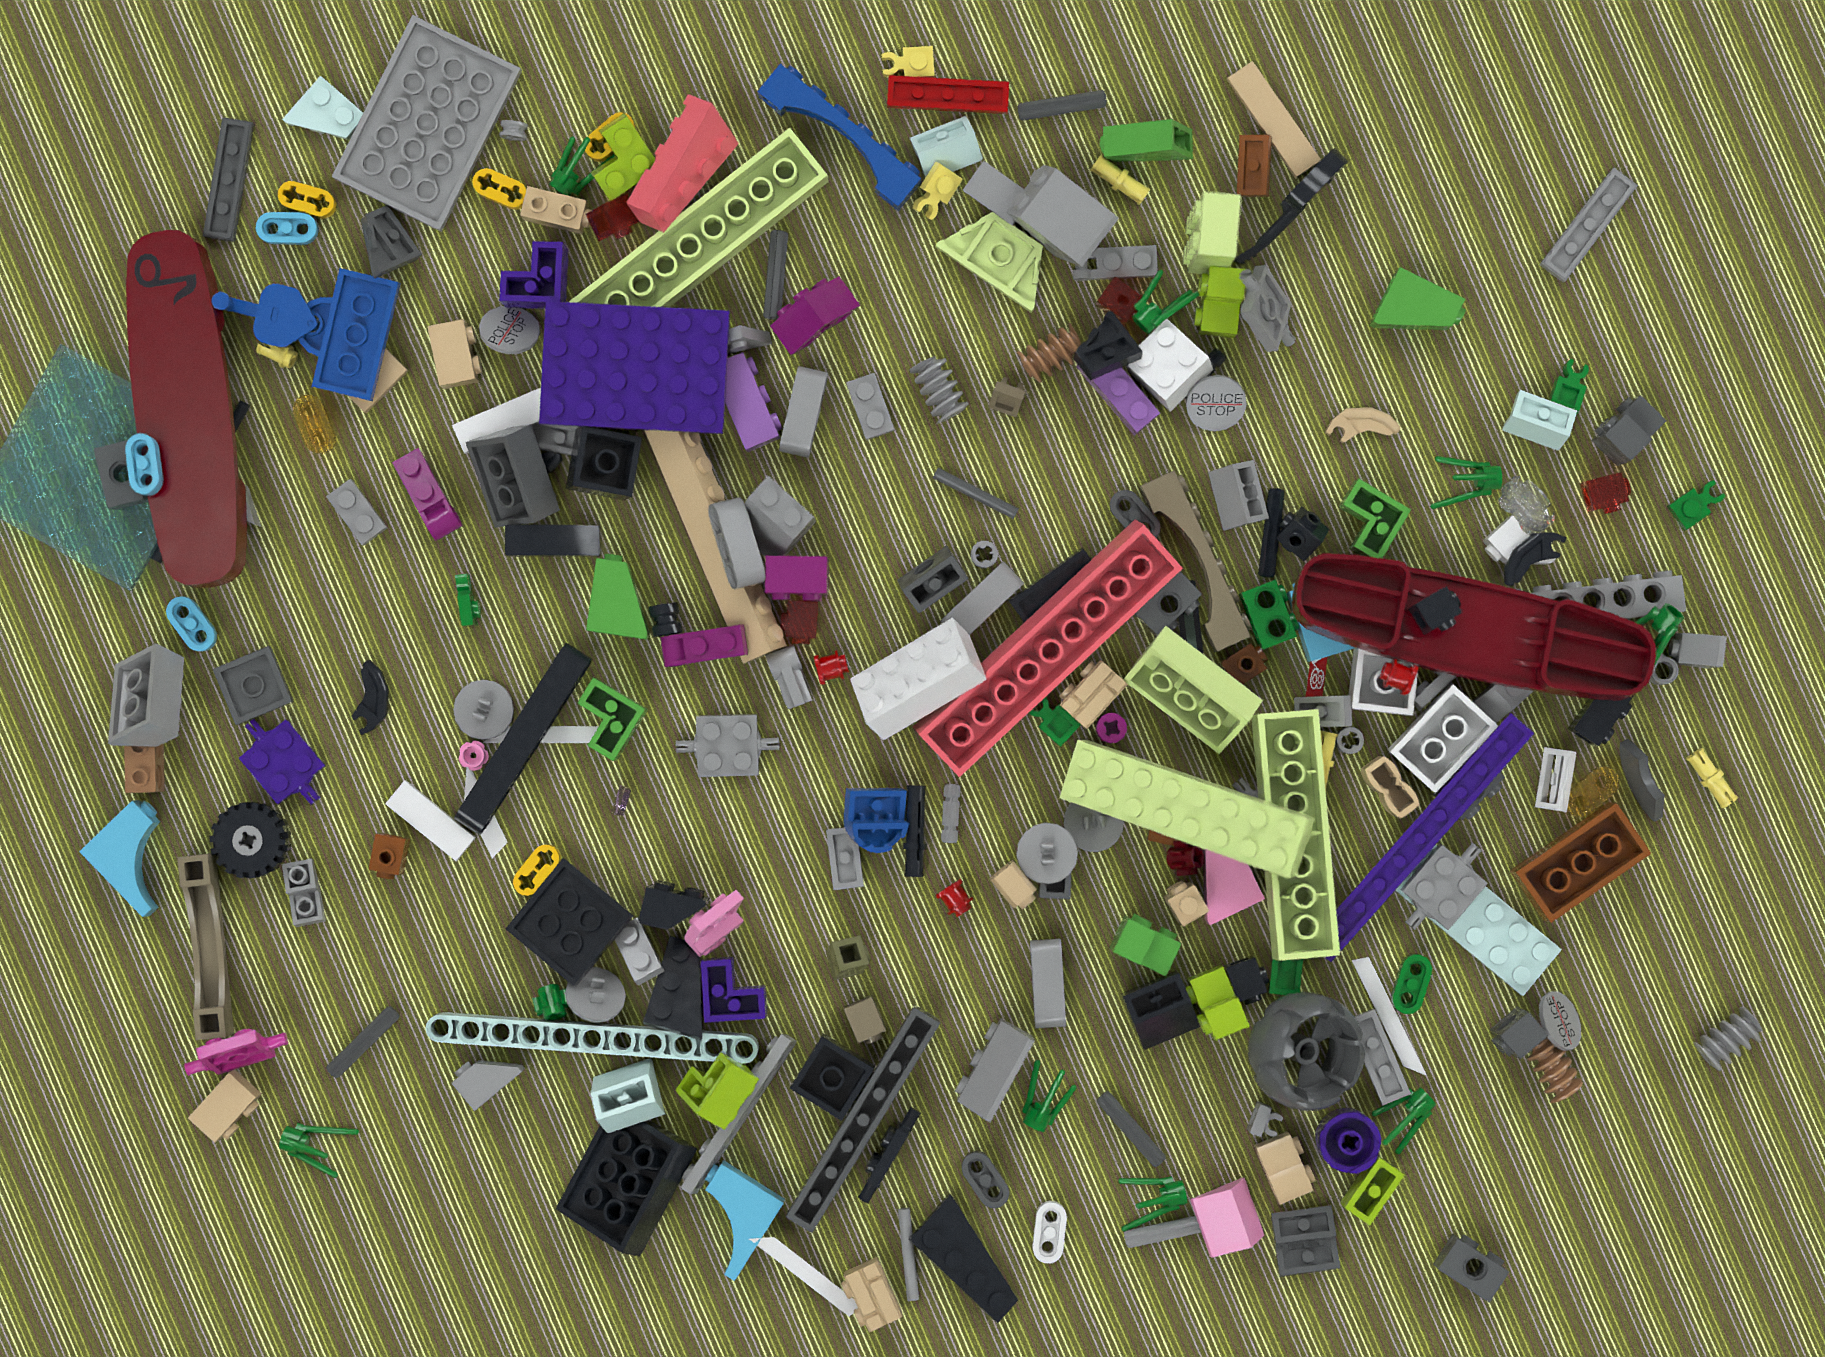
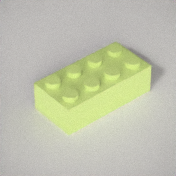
M1203 192L1200 200H1195L1192 211L1189 212L1186 220L1185 234L1191 235L1187 245L1184 247L1183 264L1188 265L1187 273H1206L1210 265L1230 267L1236 258L1241 195Z
M1167 626L1162 629L1141 654L1123 679L1218 754L1247 725L1263 701Z

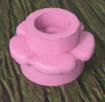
M479 741L464 743L459 750L460 764L472 771L481 769L482 765L487 763L489 758L488 751L484 749V744ZM475 753L476 758H471V754Z

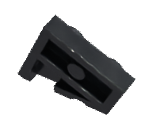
M1109 311L1105 314L1104 321L1099 327L1094 328L1089 334L1088 340L1082 342L1075 351L1074 360L1088 379L1093 380L1140 360L1143 351L1114 313Z

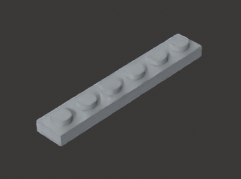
M781 1034L780 1037L775 1036L766 1048V1052H768L767 1057L763 1063L759 1061L752 1069V1072L759 1078L753 1093L746 1098L739 1108L736 1118L729 1123L725 1130L716 1126L718 1131L713 1139L708 1138L699 1150L701 1157L695 1165L692 1163L684 1172L682 1179L685 1181L680 1188L689 1194H697L706 1181L704 1179L714 1164L718 1163L797 1043L795 1039L787 1034Z

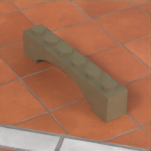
M1172 471L1141 485L1139 489L1149 510L1153 514H1160L1172 523L1188 541L1199 560L1206 580L1209 599L1208 621L1202 627L1214 653L1250 637L1248 632L1252 629L1250 621L1245 613H1239L1235 604L1239 602L1238 595L1232 585L1227 586L1223 575L1227 574L1221 559H1215L1210 549L1214 547L1212 538L1207 530L1203 532L1197 521L1201 519V515L1194 502L1190 504L1185 495L1189 489L1183 476H1177L1175 471Z
M212 853L177 857L180 888H182L185 898L193 951L195 989L193 1019L195 1039L204 1040L228 1037L234 1034L217 858Z

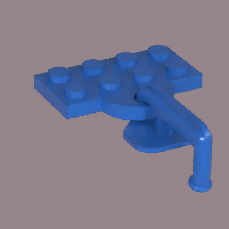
M339 268L333 297H319L306 303L298 289L280 284H270L263 289L259 304L231 298L224 292H217L212 297V305L218 310H227L255 317L253 332L255 337L262 343L285 348L299 339L300 344L309 353L318 356L312 387L373 402L401 283Z

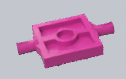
M244 1029L236 1032L235 1036L224 1040L222 1038L211 1039L204 1046L196 1048L198 1060L185 1063V1071L188 1076L204 1070L214 1071L219 1075L276 1057L274 1048L288 1045L287 1035L283 1032L275 1036L263 1037L256 1030Z

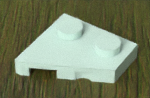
M320 76L282 120L291 126L295 125L318 133H327L334 137L349 140L363 112Z

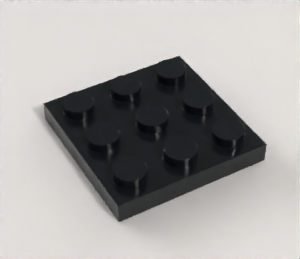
M563 858L506 927V930L571 985L576 987L634 915L568 860Z

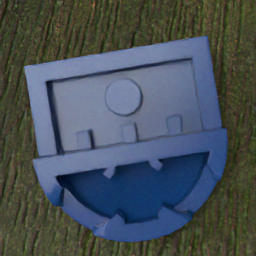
M846 788L844 827L849 837L857 845L873 853H883L892 850V846L900 838L905 837L909 827V823L904 820L907 790L903 788Z

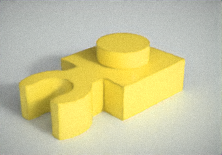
M933 46L904 47L903 56L899 57L892 52L882 54L883 61L891 60L894 63L892 69L883 70L884 77H889V75L895 76L898 72H904V76L934 78Z
M935 161L920 186L926 193L915 200L913 209L920 212L923 206L928 204L929 208L925 217L933 220L938 213V203L941 201L947 205L963 179Z

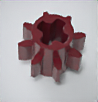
M1180 840L1173 841L1174 847H1170L1166 855L1169 868L1177 870V876L1198 874L1197 868H1201L1204 863L1203 849Z

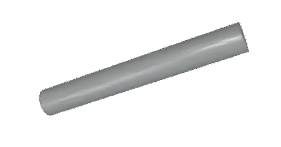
M910 1208L898 1209L907 1301L919 1300L914 1244L908 1240L912 1235Z

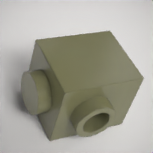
M861 935L831 942L826 950L834 980L862 974L870 962L869 952L866 945H863Z

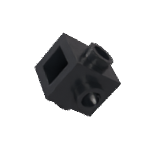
M1301 506L1295 514L1288 512L1278 526L1282 529L1276 539L1281 542L1285 550L1293 552L1304 562L1322 544L1330 529L1320 521L1315 513L1307 511Z

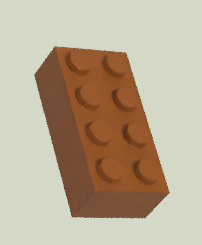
M1608 802L1512 868L1509 872L1543 921L1552 923L1652 853L1619 805Z

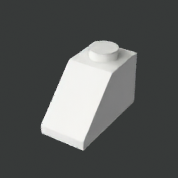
M1515 514L1508 516L1483 540L1487 546L1484 550L1494 561L1500 560L1502 563H1506L1513 549L1532 533ZM1555 559L1542 560L1534 564L1546 565L1552 563Z

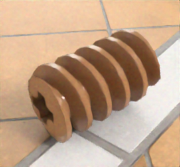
M1069 323V333L1062 327L1058 329L1059 338L1049 333L1047 335L1048 344L1041 339L1037 340L1038 350L1034 349L1031 345L1026 346L1027 356L1020 351L1016 352L1030 378L1033 377L1040 383L1042 382V371L1051 377L1053 376L1051 366L1054 365L1062 371V360L1065 359L1070 365L1074 364L1073 354H1075V351L1082 343L1071 323Z
M1547 1037L1532 1049L1533 1053L1527 1060H1538L1539 1063L1533 1068V1071L1544 1072V1075L1538 1080L1539 1083L1549 1082L1550 1085L1544 1090L1545 1094L1555 1093L1556 1095L1550 1103L1560 1102L1581 1088L1583 1081L1580 1078H1574L1577 1075L1576 1068H1568L1572 1062L1571 1058L1562 1057L1566 1051L1555 1047Z

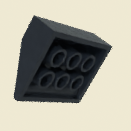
M650 1120L607 1133L600 1125L563 1193L556 1210L620 1253L641 1256L697 1148Z

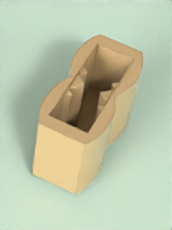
M1377 756L1361 768L1363 780L1373 791L1379 794L1382 806L1392 816L1403 818L1419 806L1416 793L1408 784L1401 781L1397 767L1388 758Z
M1013 860L1009 861L989 878L1013 909L1017 906L1024 909L1036 899L1033 893L1037 889Z
M1287 1131L1254 1145L1279 1205L1313 1191L1311 1183L1315 1182V1178L1309 1164L1303 1166L1299 1155L1303 1154L1304 1151L1297 1136L1292 1138Z

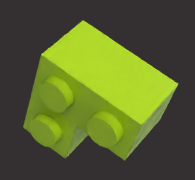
M624 113L599 130L615 156L591 172L610 201L636 185L645 169H651L655 162L654 156Z
M1210 265L1206 273L1201 274V278L1198 280L1197 291L1200 293L1199 296H1202L1201 308L1195 309L1194 326H1199V335L1235 338L1238 331L1240 304L1244 300L1245 285L1240 280L1239 276L1241 275L1239 274L1246 269Z
M1222 965L1187 978L1190 986L1185 988L1191 1003L1198 1004L1201 1014L1196 1017L1203 1033L1205 1032L1206 1035L1210 1034L1215 1040L1250 1027L1239 998L1235 996Z
M720 1052L706 1073L691 1066L675 1091L697 1115L725 1130L729 1123L736 1118L738 1110L746 1098L753 1093L759 1078L748 1067Z

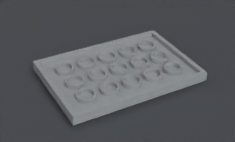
M412 15L331 177L442 232L522 72L521 68Z

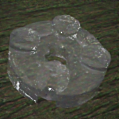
M1520 476L1512 477L1502 486V496L1498 499L1499 505L1504 511L1513 515L1519 522L1520 528L1526 534L1531 535L1534 532H1543L1555 520L1554 513L1549 515L1547 509L1551 505L1549 499L1533 482L1527 480L1523 483L1518 481Z

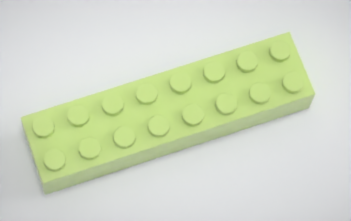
M1319 710L1253 715L1251 720L1258 798L1315 818L1296 877L1286 878L1265 870L1272 959L1291 960L1340 955Z
M1077 740L1059 797L1286 878L1296 877L1315 820L1314 817L1090 740Z

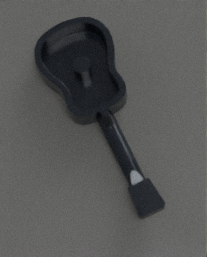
M1336 148L1332 149L1280 203L1283 214L1257 240L1252 248L1237 256L1234 262L1237 265L1245 264L1244 261H1250L1251 257H1256L1257 253L1267 248L1305 209L1306 205L1326 185L1333 181L1332 179L1348 163V160Z

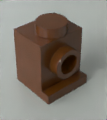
M1250 643L1218 663V665L1243 685L1267 669L1264 663L1268 661V658L1259 645L1254 648ZM1245 658L1252 662L1249 670H1244L1241 666V662Z

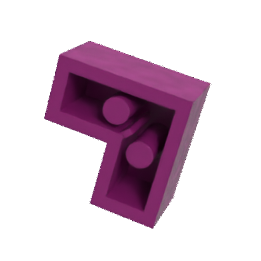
M840 276L829 282L824 278L815 284L811 291L805 288L793 297L795 303L793 305L790 303L776 313L779 318L770 327L790 355H793L810 346L826 330L843 322L861 305Z
M766 556L765 593L772 594V600H790V594H797L798 596H803L802 600L805 602H822V596H828L829 559L827 556Z

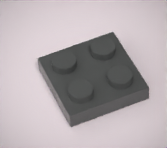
M271 646L264 647L213 669L235 725H240L294 702Z

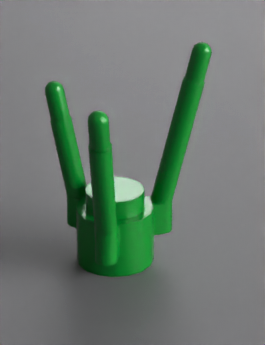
M570 137L557 168L551 175L552 180L549 185L563 195L570 196L574 193L578 196L581 190L594 179L593 175L589 173L577 183L579 176L573 172L574 167L590 142L589 137H585L566 167L565 164L576 140L575 137ZM613 153L610 157H608L605 161H603L599 166H601L602 164H604L605 162H607L608 160H610L611 158H613V157L615 156V154Z
M1160 269L1152 279L1142 298L1133 306L1137 312L1132 316V319L1142 331L1150 334L1164 320L1197 298L1200 293L1189 289L1162 310L1154 302L1147 305L1146 302L1164 273Z
M1436 456V462L1476 469L1473 474H1455L1452 476V479L1473 480L1475 488L1480 489L1432 503L1430 508L1436 509L1475 497L1488 496L1492 494V490H1500L1502 487L1501 467L1499 465L1490 466L1489 462H1473Z
M1665 603L1661 609L1654 606L1648 614L1635 622L1644 625L1651 619L1654 621L1651 625L1659 633L1654 639L1657 648L1655 664L1671 637L1678 630L1679 624L1684 620L1682 613L1668 603Z
M1037 1059L1034 1062L1026 1102L1022 1109V1112L1026 1114L1023 1123L1037 1131L1045 1132L1048 1125L1052 1126L1056 1116L1076 1091L1077 1086L1072 1085L1052 1110L1049 1105L1065 1075V1070L1062 1069L1055 1078L1044 1102L1035 1101L1034 1105H1032L1040 1067V1060Z
M1421 1087L1415 1092L1409 1088L1411 1094L1385 1104L1371 1113L1373 1117H1376L1405 1101L1408 1102L1404 1107L1409 1114L1382 1142L1383 1145L1387 1146L1415 1118L1416 1122L1395 1150V1153L1398 1155L1408 1145L1423 1122L1432 1114L1431 1110L1436 1106L1434 1100Z
M297 1123L295 1128L286 1126L280 1138L279 1149L287 1151L289 1156L296 1157L333 1178L338 1177L337 1172L304 1154L307 1152L323 1159L328 1158L327 1153L308 1146L310 1136L306 1135V1133L359 1134L358 1129L307 1126L301 1123Z
M1172 1176L1166 1178H1120L1118 1180L1120 1184L1164 1186L1158 1188L1160 1197L1135 1205L1136 1209L1162 1204L1164 1207L1122 1226L1121 1230L1123 1232L1167 1212L1178 1210L1180 1205L1188 1203L1183 1181L1174 1182Z

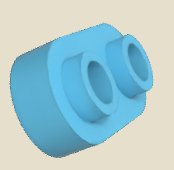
M268 212L261 215L256 223L258 236L269 244L306 245L316 239L319 231L315 219L306 213ZM277 224L278 231L275 234H270L269 227ZM307 225L308 232L304 235L299 234L300 226Z
M142 433L135 434L129 438L125 447L130 486L135 492L142 495H154L163 485L159 445L151 436ZM147 446L148 452L142 456L141 449ZM151 475L152 482L146 486L145 479Z
M182 596L172 599L167 605L166 615L187 646L192 650L201 652L211 649L217 641V632L197 603L191 598ZM185 606L188 608L189 614L187 617L182 618L180 616V609ZM200 631H204L207 635L204 642H200L197 638Z

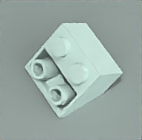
M651 1058L593 1077L591 1097L596 1119L607 1133L665 1114Z

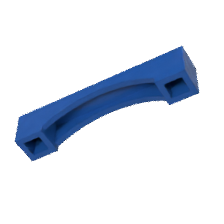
M780 63L757 91L758 97L781 116L785 112L805 115L827 124L842 134L858 149L869 164L877 181L875 193L899 211L921 185V178L918 176L920 171L908 161L904 164L895 157L896 151L887 143L882 142L880 145L871 137L874 134L862 123L855 125L848 119L850 114L839 104L833 107L825 100L827 96L821 89L815 85L809 87L801 81L803 76L794 67L789 65L788 68H785Z

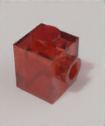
M628 194L604 203L585 214L598 241L613 235L616 240H619L633 233L631 227L640 221L627 205V201L630 198Z
M1114 277L1097 300L1096 306L1106 313L1112 311L1121 324L1125 326L1129 320L1134 323L1132 316L1137 311L1133 306L1142 296L1117 277Z
M1622 472L1580 483L1587 513L1600 509L1603 510V514L1622 510L1620 504L1628 502V495H1631L1629 481L1626 477L1623 478Z
M788 600L787 613H781L780 627L782 631H786L787 638H792V644L810 645V639L817 640L819 602Z

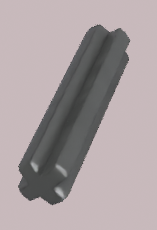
M1099 90L1018 104L1017 110L1019 119L1024 121L1104 108L1107 104L1105 91Z
M772 230L770 232L763 310L764 318L769 320H777L779 317L776 313L782 309L788 233L783 230Z
M391 1006L386 1007L327 1065L326 1069L329 1074L334 1078L340 1077L399 1019L398 1012Z
M1109 1091L1104 1092L1097 1099L1099 1106L1153 1167L1159 1166L1166 1159L1165 1154Z

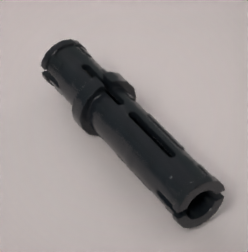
M907 785L906 822L909 823V827L906 833V843H903V849H906L904 877H924V850H927V844H924L926 786Z

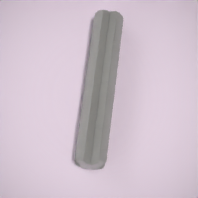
M1196 1216L1128 1230L1124 1232L1126 1246L1133 1248L1201 1233Z

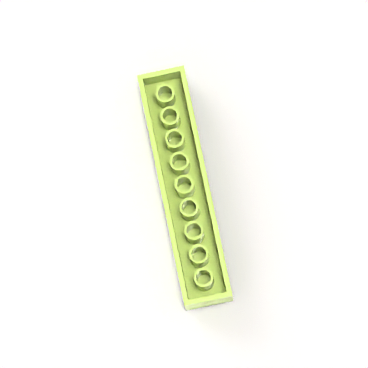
M789 128L679 214L665 232L658 231L569 302L671 307L829 182L828 175L791 128Z

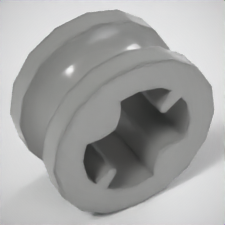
M513 120L501 121L500 125L503 127V131L499 133L500 138L513 141H525L527 139L524 130L528 129V124Z
M989 541L977 542L971 550L972 562L979 568L991 567L998 557L996 546ZM987 546L992 550L989 554L993 555L991 561L985 559L981 563L977 560L979 554H975L978 548L983 550Z
M1345 727L1337 732L1338 736L1336 737L1335 744L1341 752L1354 754L1362 749L1364 737L1359 729ZM1352 732L1355 734L1353 738H1357V744L1351 745L1347 749L1344 747L1346 743H1342V736H1348Z

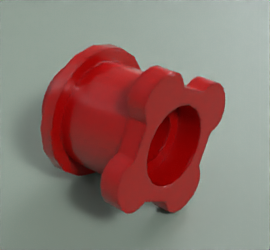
M835 650V654L819 657V655L813 656L820 685L826 684L827 680L841 677V680L845 679L844 673L849 672L845 654L839 656L838 650Z
M1393 658L1390 663H1384L1379 679L1383 680V687L1386 688L1389 685L1400 690V694L1405 696V694L1408 695L1411 691L1419 667L1416 665L1410 667L1397 663V659Z
M961 878L935 895L937 899L941 898L949 910L947 914L954 913L956 917L972 908L969 902L973 900V897L969 898L961 886L963 883Z

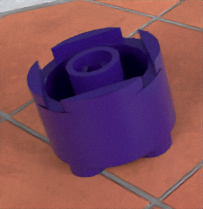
M1353 1108L1333 1110L1320 1121L1315 1130V1140L1319 1154L1332 1168L1338 1171L1355 1174L1363 1172L1370 1168L1378 1157L1381 1145L1380 1132L1374 1122L1358 1110ZM1347 1134L1353 1137L1351 1139L1352 1145L1349 1147L1346 1144H1342L1345 1141L1343 1137Z

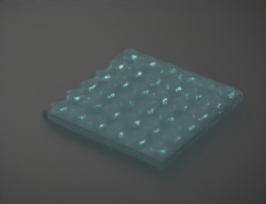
M62 344L59 345L0 450V519L123 588L133 591L158 545L149 502L118 510L108 508L93 448L129 440L130 437L137 434L132 388L129 381ZM127 467L121 469L119 473V478L122 482L129 480Z

